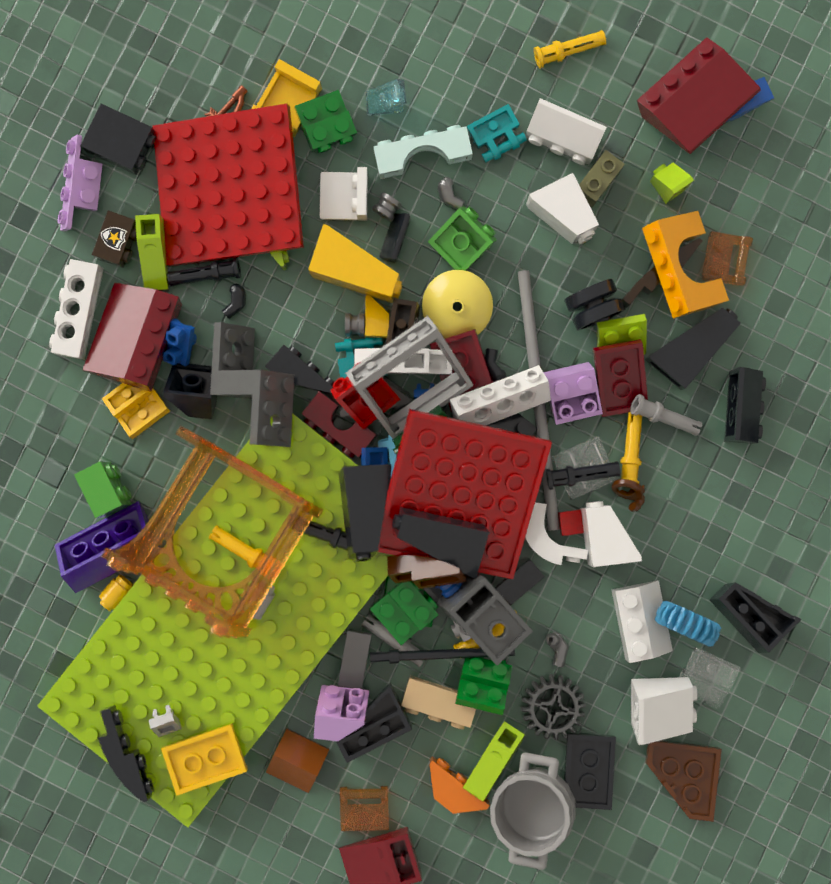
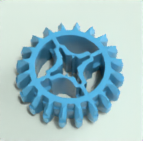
M663 601L656 612L655 621L658 624L706 646H714L720 636L721 627L718 623L669 601Z

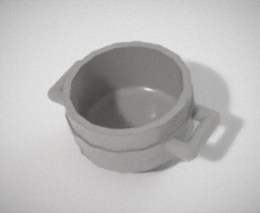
M522 753L519 771L509 775L494 794L490 806L491 825L498 839L509 849L508 859L512 864L544 870L547 866L548 853L558 848L571 833L576 818L575 798L569 785L558 775L559 761L556 758ZM529 763L547 766L549 769L547 770L542 767L529 768ZM527 856H538V859Z

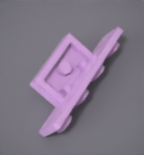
M81 135L72 137L71 140H68L66 146V154H69L68 163L65 164L63 170L66 182L60 195L61 201H63V208L58 214L60 231L71 229L74 207L90 211H97L102 164L80 159Z

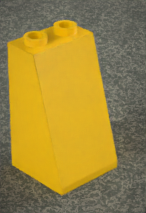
M323 224L308 269L312 278L370 295L389 303H393L394 298H399L403 286L402 281L399 279V273L328 225Z

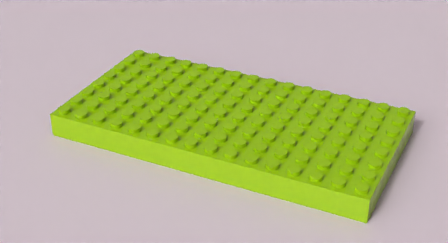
M293 413L291 447L250 444L249 439L37 705V707L107 763L108 761L98 740L101 735L107 733L100 711L115 705L116 709L120 710L123 716V724L121 726L124 734L127 733L130 740L129 751L139 749L140 755L143 754L146 759L147 768L145 772L147 778H151L154 786L151 798L186 827L192 824L226 779L176 796L161 748L232 723L243 757H245L388 576L387 557L395 556L377 552L371 557V560L357 562L356 559L348 558L347 550L338 547L335 549L331 548L332 546L328 542L287 529L291 514L333 529L340 527L345 532L339 473L343 467L359 466ZM271 416V419H270V424H271V426L273 425V418H272V416ZM218 525L221 529L255 550L256 548H261L267 556L274 560H280L281 562L271 578H266V574L255 567H248L249 565H247L246 560L209 539V535L213 533L214 527ZM257 581H264L275 587V596L261 619H254L248 615L252 586ZM169 705L180 720L182 729L158 737L150 729L149 720L154 718V709H157L161 716L166 714L165 706Z

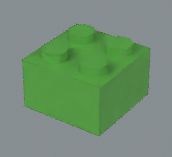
M100 461L74 474L95 518L108 517L132 505L129 500L132 498L127 486H122L119 480L121 473L115 464L112 465L111 462Z

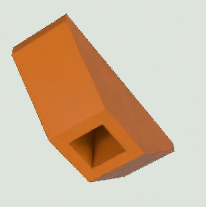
M433 756L430 758L433 796L437 802L453 814L487 810L489 808L488 795L484 802L463 789L468 780L463 774L452 772L449 769L451 766L440 757L438 759Z

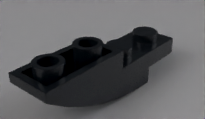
M115 705L106 707L100 711L107 732L98 738L108 764L122 784L142 802H146L153 796L152 792H154L153 782L151 778H147L145 772L147 768L146 759L143 754L140 755L139 749L129 751L130 740L127 733L124 734L121 726L123 724L121 711L117 710Z

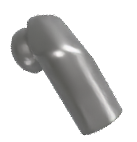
M445 177L438 183L440 199L443 203L458 210L460 207H463L465 200L454 195L453 180Z
M557 632L550 633L546 637V642L555 652L552 665L564 667L568 644Z

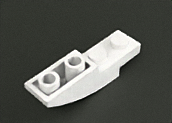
M380 348L355 349L354 365L362 362ZM421 349L386 374L451 375L452 366L441 350Z

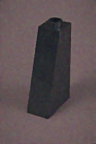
M721 308L649 355L645 360L680 390L686 389L741 322L737 320L738 316L732 310Z
M391 464L343 467L339 473L349 559L365 562L371 560V557L378 552L391 475Z
M400 507L399 514L394 515L392 529H394L397 538L440 561L459 568L462 573L472 578H477L489 536V531L485 525Z

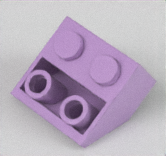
M589 362L543 372L549 381L551 397L549 404L556 425L603 414L595 370Z
M322 685L315 714L314 739L339 741L362 727L365 722L369 690Z

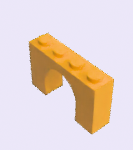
M698 211L656 220L642 228L673 319L729 301L722 278L698 283L691 280L681 268L678 257L680 244L691 241L706 233Z

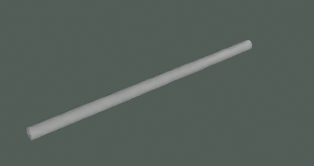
M529 270L518 272L528 364L529 369L538 365L541 368ZM545 403L534 407L537 438L549 440ZM550 449L542 477L545 504H547L548 531L560 529L555 487L553 490L548 489L546 469L550 468L553 470Z

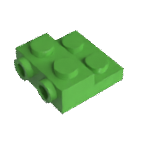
M464 206L460 207L428 241L455 270L467 271L497 241L494 237L496 234L494 229L488 224L483 226L477 220L479 217L478 213L471 207L467 209Z

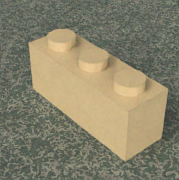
M409 676L401 706L405 707L404 711L414 715H418L419 712L428 714L427 718L436 722H441L442 719L451 722V726L458 729H464L465 726L471 728L476 711L474 708L455 704L458 690L418 677Z

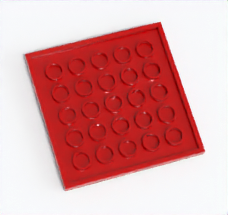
M286 103L153 125L155 130L153 135L157 137L154 146L161 216L164 218L167 266L172 267L304 248L290 105Z
M409 409L387 492L378 552L395 556L409 555L436 559L397 538L394 529H392L394 515L399 514L400 507L485 525L489 531V536L478 572L513 579L552 442L542 438Z

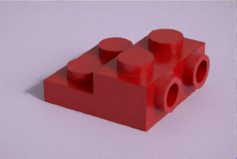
M348 376L346 378L341 377L334 382L333 389L330 390L332 395L362 429H365L377 419ZM383 377L366 387L383 413L401 400Z

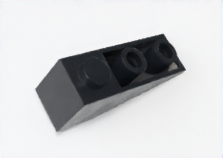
M283 345L265 365L266 368L273 372L294 374V386L332 394L330 390L333 389L334 381L328 376L324 380L317 374L320 369L311 361L307 364L300 359L302 354L292 345L289 349Z

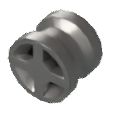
M382 192L379 203L375 204L372 210L384 219L393 221L395 211L399 210L402 204L392 196Z
M345 313L346 337H350L353 334L365 337V313H359L358 315Z

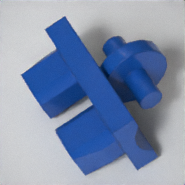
M176 318L171 320L170 329L166 332L168 344L167 351L163 355L165 362L171 365L180 363L184 366L190 363L192 345L197 340V336L194 334L195 327L182 324Z

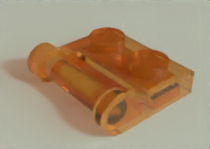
M711 231L709 233L702 279L712 281L722 278L723 283L744 286L746 283L744 275L749 246H752L753 238ZM733 244L740 245L734 276L728 275Z
M381 786V789H348L347 787H340L341 831L389 830L388 786ZM381 798V804L348 805V799Z

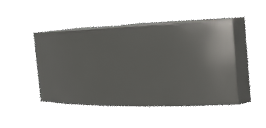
M348 629L338 687L362 689L372 633Z

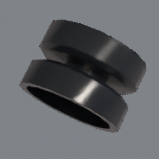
M613 279L591 285L564 299L568 311L575 312L584 309V311L578 313L572 319L577 331L590 326L594 327L597 325V322L610 320L613 316L626 310L621 298L605 301V299L614 295L617 291Z

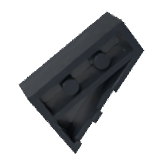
M736 582L725 584L710 599L713 605L758 653H769L802 620L785 612L779 606L762 599L761 596Z
M391 682L367 706L364 725L343 739L336 741L346 763L412 730V724L404 708L401 706V702Z

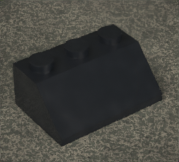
M738 367L729 371L724 442L755 444L762 438L763 426L760 425V415L764 413V401H761V396L766 388V378L763 377V371L746 367Z

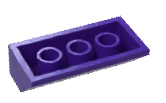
M139 501L55 544L61 577L75 594L161 549L157 534Z

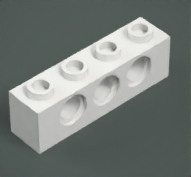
M70 259L69 265L65 266V286L61 288L59 293L60 310L56 312L54 317V324L56 325L55 334L51 335L49 347L52 348L51 353L85 360L103 268L100 265ZM84 281V289L76 292L75 285L77 282ZM74 304H79V312L76 315H71V307ZM69 327H74V336L67 339L66 330Z
M538 365L451 398L450 404L453 419L486 426L551 401L549 381Z

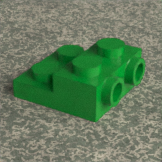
M339 90L294 107L311 152L318 151L320 154L332 149L331 145L340 142V145L350 143L357 134Z
M413 581L398 583L369 608L400 645H403L417 631H421L439 615L435 611L438 608L437 604L430 597L425 599L420 593L422 589H419Z
M484 657L464 658L455 704L503 715L512 665L507 664L505 660L496 665L492 660L484 659Z

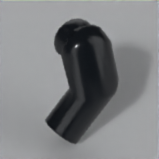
M233 284L229 289L231 303L222 310L228 319H231L245 307L246 291L240 284Z
M487 348L485 360L492 381L496 382L506 378V372L501 370L496 364L498 350Z

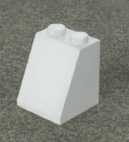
M573 173L529 194L526 202L527 208L571 244L577 241L579 244H583L592 239L599 224Z
M603 501L588 502L585 508H580L585 549L588 550L587 565L598 567L642 561L640 553L611 506L604 505Z
M689 677L631 679V725L638 745L693 732V723L697 722L696 709L693 708V701L697 700V688L692 685Z

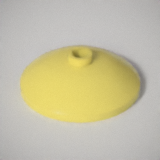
M450 270L438 275L429 283L423 295L424 318L428 316L444 339L476 329L478 335L485 329L492 316L493 299L488 286L480 277L469 271ZM460 302L462 309L459 311L454 310L453 304Z

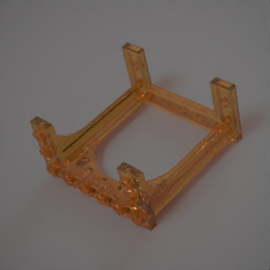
M180 426L176 435L195 446L156 512L141 532L128 544L117 550L106 547L101 557L108 560L107 565L118 572L122 570L128 574L129 572L135 575L141 573L146 577L144 581L156 588L159 585L166 589L164 593L174 600L180 598L186 602L184 606L195 613L199 610L205 614L204 623L211 626L209 631L221 638L223 636L235 639L238 637H248L252 630L248 627L250 621L312 518H319L323 509L204 437ZM215 457L278 494L281 499L293 505L292 510L256 569L242 581L226 587H209L190 578L178 563L173 545L177 520ZM163 540L167 542L166 548H157L158 545L162 546ZM160 554H167L169 562L165 566L157 567L154 564L155 557ZM170 568H174L176 570V575L172 577L173 574L163 572L168 571ZM192 582L194 586L192 589H189L188 584ZM242 588L244 589V592L240 594L242 598L239 601V596L236 593L237 589ZM210 592L215 595L214 603L211 598L207 599V594ZM225 592L229 593L233 600L232 607L229 610H225L221 605V596Z

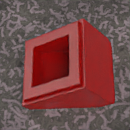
M581 509L558 512L561 536L584 533Z

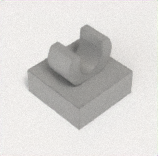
M169 705L165 706L166 714L161 716L157 709H154V718L149 720L150 729L158 737L182 729L180 720Z

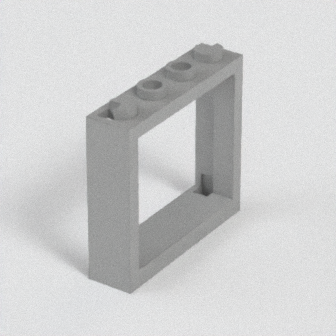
M428 316L346 372L356 390L392 439L404 431L409 409L428 413L437 405L440 407L445 406L450 402L451 398L459 396L473 386V383L440 331ZM435 340L455 372L387 418L366 387Z

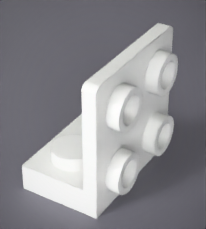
M357 167V173L321 172V220L367 221V167Z

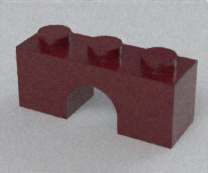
M319 391L302 412V415L306 417L304 422L314 430L318 426L325 431L322 436L334 444L338 441L344 447L341 450L352 459L355 455L360 458L362 455L361 448H368L377 435L367 427L362 429L357 422L348 430L337 429L333 424V415L339 406Z

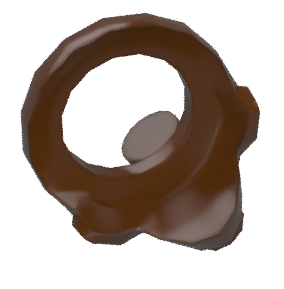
M618 479L612 483L611 488L619 497L635 501L629 505L631 512H637L645 503V496L643 495L645 493V485L641 486L639 483L628 479ZM629 487L631 489L626 492L624 490L619 491L617 488Z

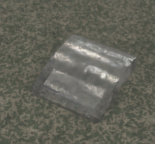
M599 436L551 456L557 470L564 469L568 465L573 466V468L610 463ZM615 476L576 482L573 487L564 486L570 500L618 479Z
M695 647L686 668L683 667L680 677H689L692 685L696 686L698 701L719 710L731 690L741 667Z

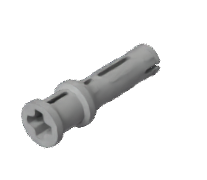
M639 394L632 402L630 409L632 415L636 416L639 414L647 417L653 423L663 422L694 436H697L701 431L697 429V426L702 428V422L668 410L658 401L655 403L651 402Z

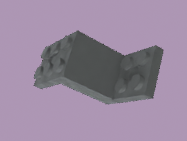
M214 322L210 395L252 399L250 444L291 447L294 374L253 370L255 328ZM233 344L235 346V353L232 352ZM271 416H272V418H273V425H272V426H271V424H270Z
M464 574L466 582H463L462 586L448 598L443 597L440 588H423L443 612L462 627L496 665L501 663L533 632L488 580L477 574V578ZM498 623L503 624V633L500 636H493V626Z

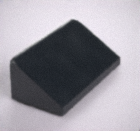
M394 214V219L390 223L380 253L381 259L393 263L397 262L411 220L410 214Z
M527 559L516 569L513 579L505 578L495 589L511 606L544 578V575L530 559Z

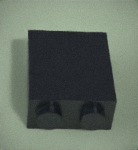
M100 104L80 146L86 152L137 175L138 171L144 168L147 161V152L154 147L157 137L153 135L155 131L153 127L104 104Z

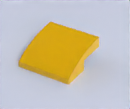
M122 383L102 398L112 415L120 422L131 439L137 437L170 412V409L154 387L149 392Z

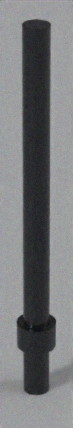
M481 648L415 651L389 649V652H370V662L389 661L390 664L410 660L488 657ZM515 649L508 656H515Z

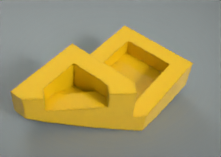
M365 295V337L387 338L389 313L370 295Z

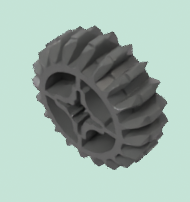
M549 674V682H546L544 677L540 676L539 679L542 684L538 686L535 681H532L531 684L535 688L534 691L529 688L525 689L530 698L522 697L521 699L522 702L528 704L522 706L521 711L529 712L523 716L524 721L532 720L528 724L530 730L537 726L535 730L537 736L544 731V739H548L550 733H553L554 740H558V733L561 732L562 736L567 738L565 730L570 729L572 733H575L576 730L572 725L574 723L578 726L582 725L577 716L585 717L586 715L585 712L579 710L585 708L586 703L578 702L584 698V694H575L579 690L577 684L569 688L572 684L570 678L563 684L562 675H559L557 681H554L553 674ZM554 688L549 698L537 699L543 691ZM561 690L566 691L571 696L572 708L561 703ZM556 700V704L558 707L560 706V708L554 709L553 712L550 713L551 710L549 709V707L547 708L546 706L553 705V703ZM534 706L546 711L545 724L536 718ZM570 715L563 723L553 725L558 716Z

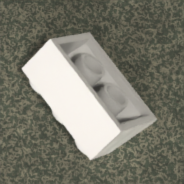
M540 98L525 136L529 139L530 143L536 146H547L551 152L563 156L565 154L572 157V160L580 165H585V163L590 165L607 127Z
M659 581L611 589L625 660L633 663L653 659L672 652L669 629L655 621L656 612L663 602Z

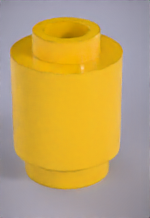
M122 575L113 578L99 595L101 599L100 604L105 609L112 611L132 588L133 584Z

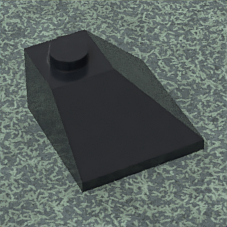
M180 363L172 365L163 396L188 417L212 419L217 402V395H210L212 366L197 364L184 366Z

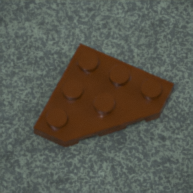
M661 740L648 743L646 764L688 818L714 822L722 749Z

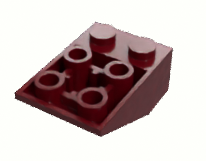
M408 827L339 847L349 884H413L422 881L421 868Z

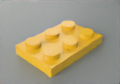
M232 723L161 748L176 796L236 776L248 770Z

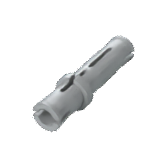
M369 613L366 619L373 625L366 620L361 624L362 627L372 632L394 649H399V651L420 650L410 643V639L403 645H400L384 625L372 616L371 613ZM410 660L418 667L423 663L422 660Z

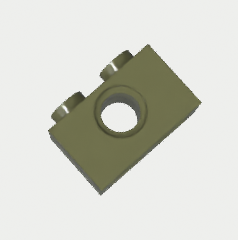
M607 150L604 151L579 184L588 204L592 208L625 165Z

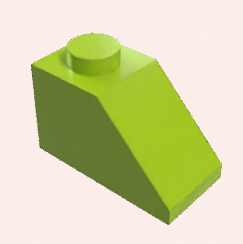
M674 162L668 166L665 163L653 171L654 176L650 180L666 204L683 193L694 181L691 175Z

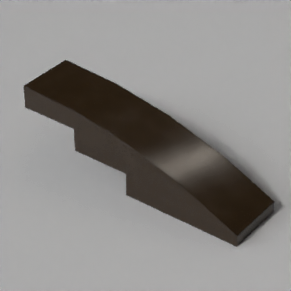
M698 238L679 248L678 257L681 268L687 263L703 240ZM655 266L623 297L622 302L626 308L631 305L641 290L649 295L659 284L660 279Z

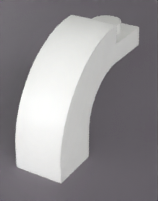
M535 502L525 536V541L529 547L543 559L558 565H562L563 556H566V561L580 563V559L587 560V549L559 545L550 539L544 526L547 504Z

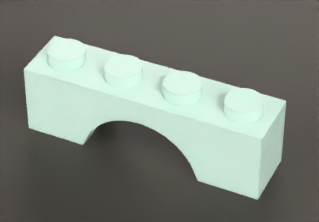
M460 125L450 126L447 128V131L442 132L430 130L425 132L424 136L419 137L407 135L396 142L384 140L378 142L377 146H373L380 179L403 175L407 161L418 152L432 151L438 153L449 165L472 160L473 155L467 126L461 127Z

